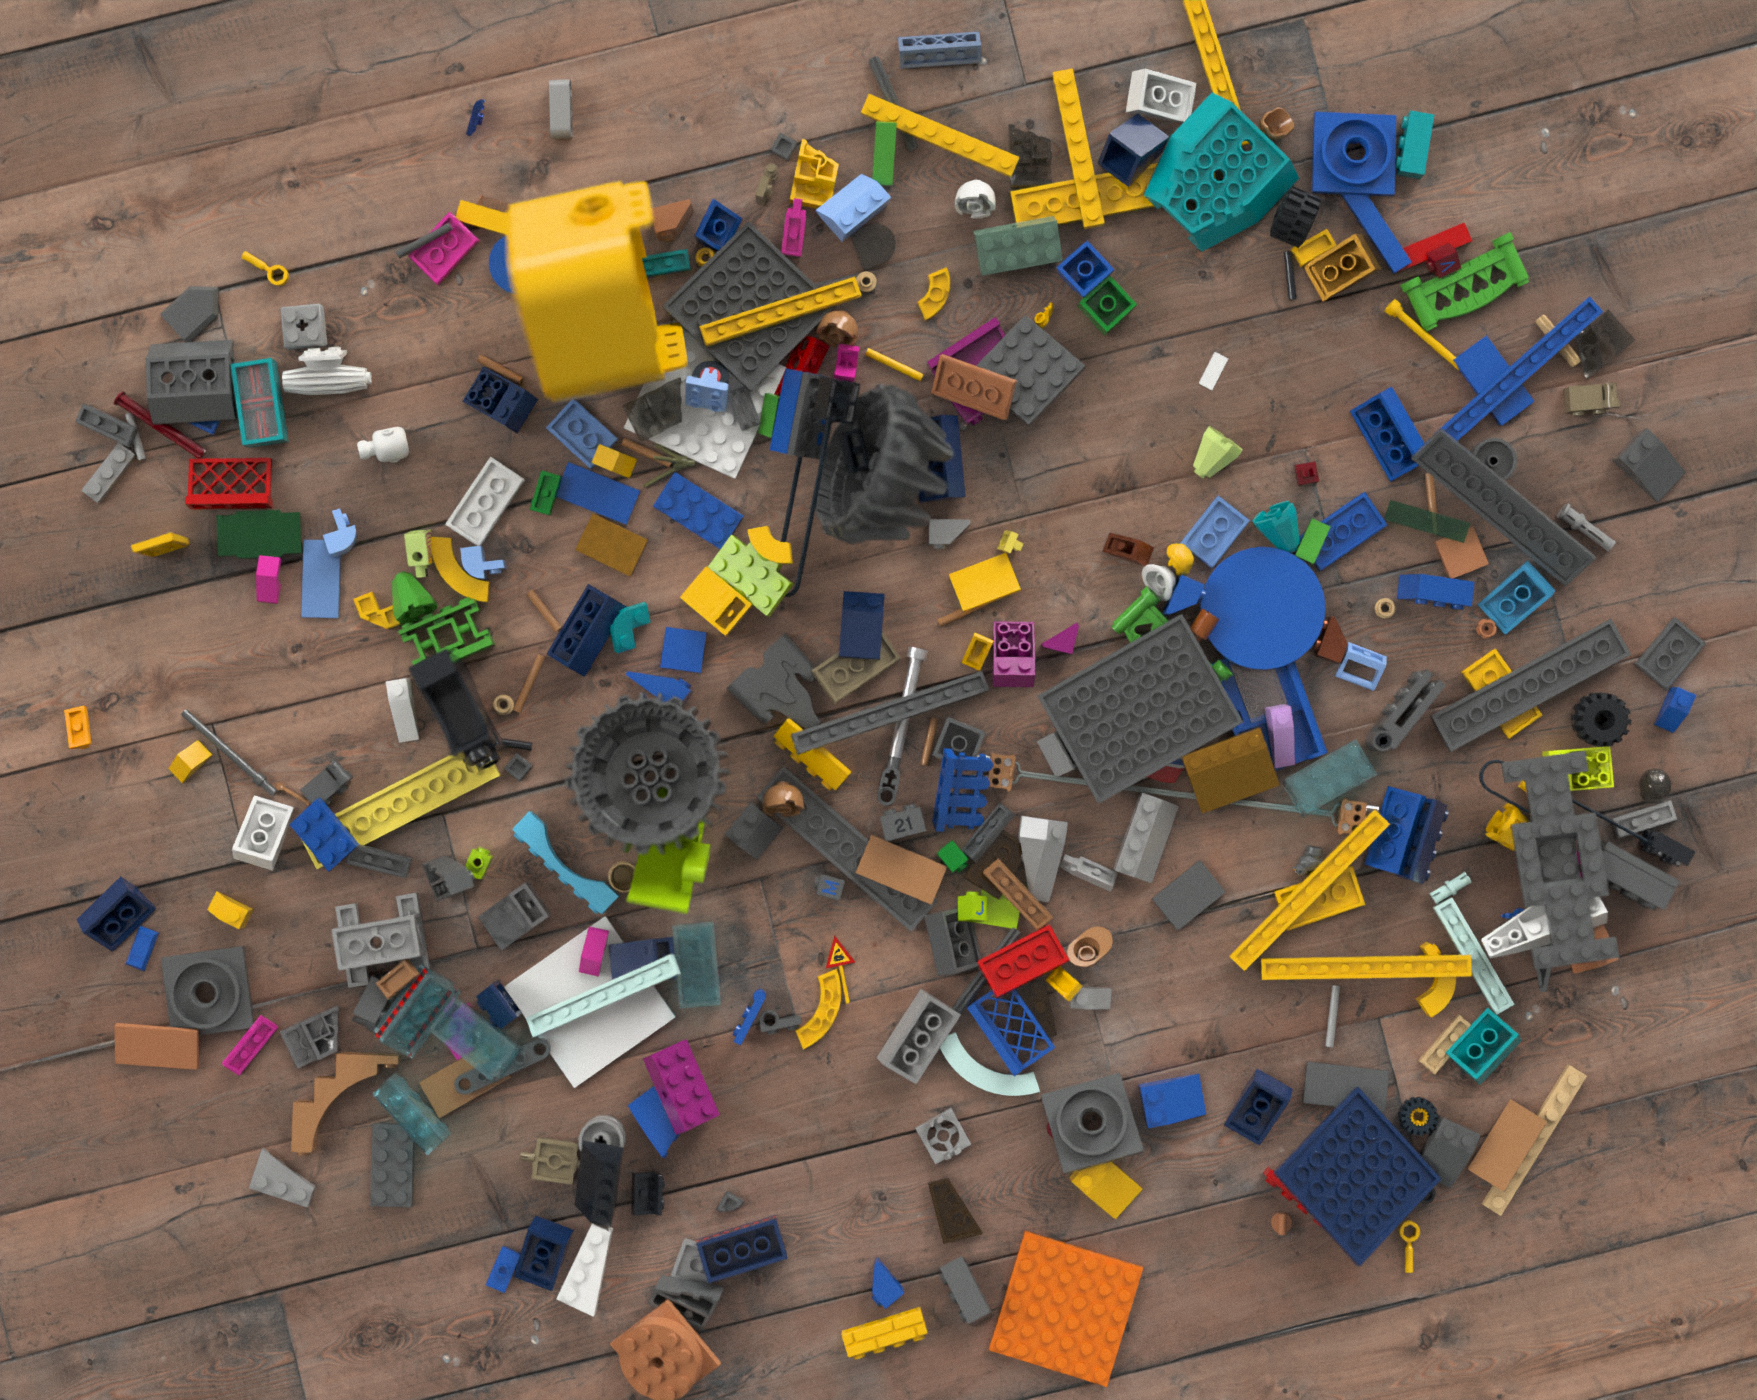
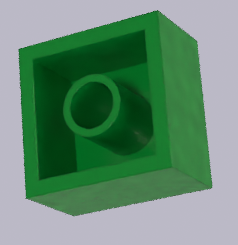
M1109 275L1078 303L1077 307L1106 336L1135 309L1137 304Z

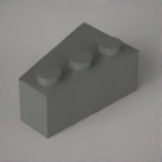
M445 855L422 864L437 902L474 886L472 872L468 871L466 866Z

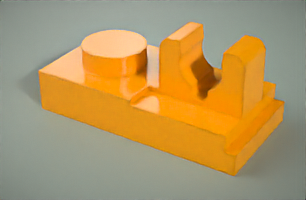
M80 706L64 710L69 749L80 748L82 750L89 748V745L92 743L87 707Z

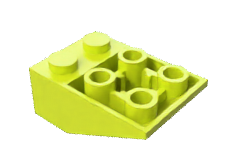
M1610 746L1542 751L1543 757L1579 751L1586 752L1589 771L1568 774L1571 791L1614 787Z

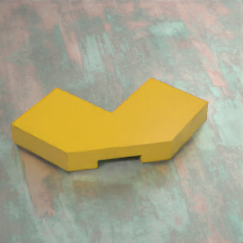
M369 592L353 599L360 618L387 630L401 625L399 621H396L393 614V605L380 610L374 592Z

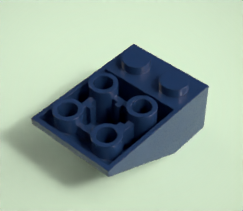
M484 366L463 399V402L517 434L538 401V398L525 389Z
M673 937L608 945L612 980L670 954H674ZM677 976L672 977L668 980H674L677 978Z

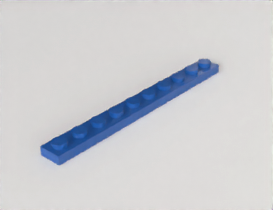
M1590 296L1587 297L1441 428L1458 441L1603 312Z

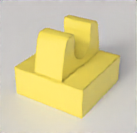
M1004 530L997 550L1005 553H1011L1012 549L1021 551L1023 543L1016 540L1018 537L1017 533Z

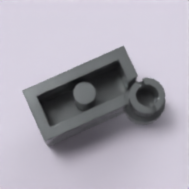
M335 759L331 762V765L328 764L323 771L301 788L300 791L311 804L316 799L321 798L329 806L336 794L340 796L349 789L347 785L351 783L353 776L349 771H345L338 760Z
M373 976L353 1014L361 1018L353 1016L352 1019L353 1022L365 1026L366 1030L372 1033L376 1031L380 1022L384 1021L388 1013L385 1011L388 1004H392L397 996L396 994L393 998L387 1000L376 984L379 979Z

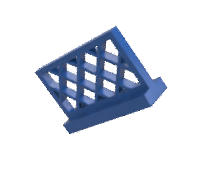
M1016 989L1012 991L1011 1000L996 999V997H992L994 993L991 990L970 1004L967 1009L1013 1076H1016L1023 1069L1053 1050L1055 1045ZM986 999L996 1000L994 1012L985 1010L981 1003ZM998 1001L1010 1003L1008 1014L996 1012ZM1012 1004L1023 1007V1017L1011 1015ZM996 1015L1008 1017L1006 1029L996 1026L994 1023ZM1010 1018L1022 1020L1020 1031L1008 1029ZM1024 1021L1034 1023L1036 1026L1034 1034L1022 1032ZM1007 1032L1019 1034L1017 1046L1007 1042ZM1022 1035L1034 1037L1032 1049L1020 1046ZM1036 1038L1045 1039L1049 1047L1043 1051L1034 1049ZM1019 1049L1031 1052L1030 1060L1024 1064L1018 1058ZM1033 1052L1039 1053L1033 1057Z

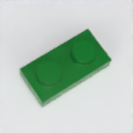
M541 470L530 506L531 511L551 516L562 476Z

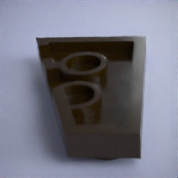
M949 1178L928 1182L943 1244L983 1234Z

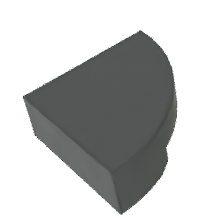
M726 1191L716 1210L721 1212L736 1210L742 1206L745 1200Z

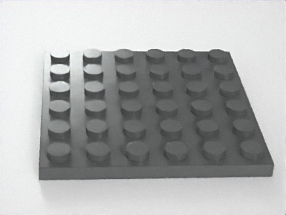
M748 221L662 308L677 323L682 325L749 392H752L818 326L823 316L832 312L836 306L705 347L699 326L818 288Z

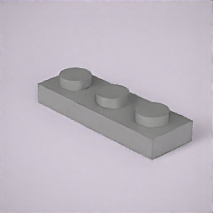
M118 442L81 491L100 504L137 455Z

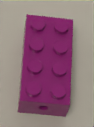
M687 1039L643 1058L676 1135L720 1115Z

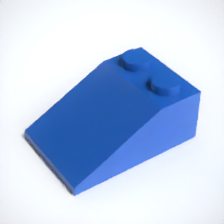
M627 671L625 674L657 697L658 693H662L664 702L669 701L674 696L681 699L684 705L693 693L690 690L691 685L681 678L676 680Z
M1199 1073L1138 1084L1147 1128L1169 1125L1206 1115Z

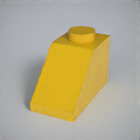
M216 891L207 910L219 920L237 929L245 928L254 909Z

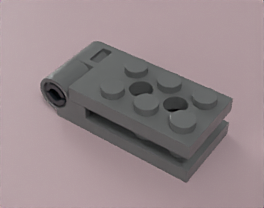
M1427 669L1418 670L1417 672L1413 671L1406 680L1409 683L1395 693L1394 697L1396 699L1392 704L1388 703L1381 711L1382 717L1365 738L1367 748L1372 751L1395 750L1446 684L1441 680L1428 682L1433 674ZM1406 708H1409V709L1406 711V713L1403 715V717L1399 720V722H1398L1397 724H1395V722H1396V721L1398 720V718L1402 715V713L1405 711V709H1406Z

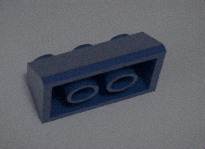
M119 877L76 920L83 934L113 952L156 910V907L136 886L123 877Z

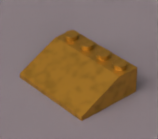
M1259 727L1197 749L1181 757L1202 814L1280 786L1267 745Z

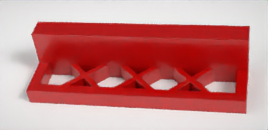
M807 336L792 351L785 366L786 369L817 374L829 346L817 338ZM805 340L809 341L806 349L802 351ZM799 360L798 367L794 369L795 362ZM784 374L774 395L780 396Z

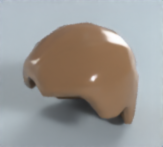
M1277 107L1265 113L1259 125L1260 130L1271 141H1279L1292 132L1295 123L1288 112L1283 108Z

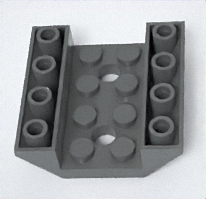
M234 340L151 344L146 357V386L148 406L154 425L236 420V400L232 397L230 366L231 361H234ZM208 371H213L215 374L214 378L206 381L204 379L205 374ZM166 374H173V380L170 383L163 382V377Z

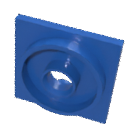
M1314 112L1312 193L1393 197L1395 195L1396 115ZM1350 143L1361 144L1365 149L1364 158L1352 160L1346 153V147Z

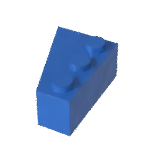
M1426 574L1399 575L1397 599L1415 601V604L1421 605L1433 603L1434 607L1450 605L1451 609L1463 610V607L1472 606L1474 582Z

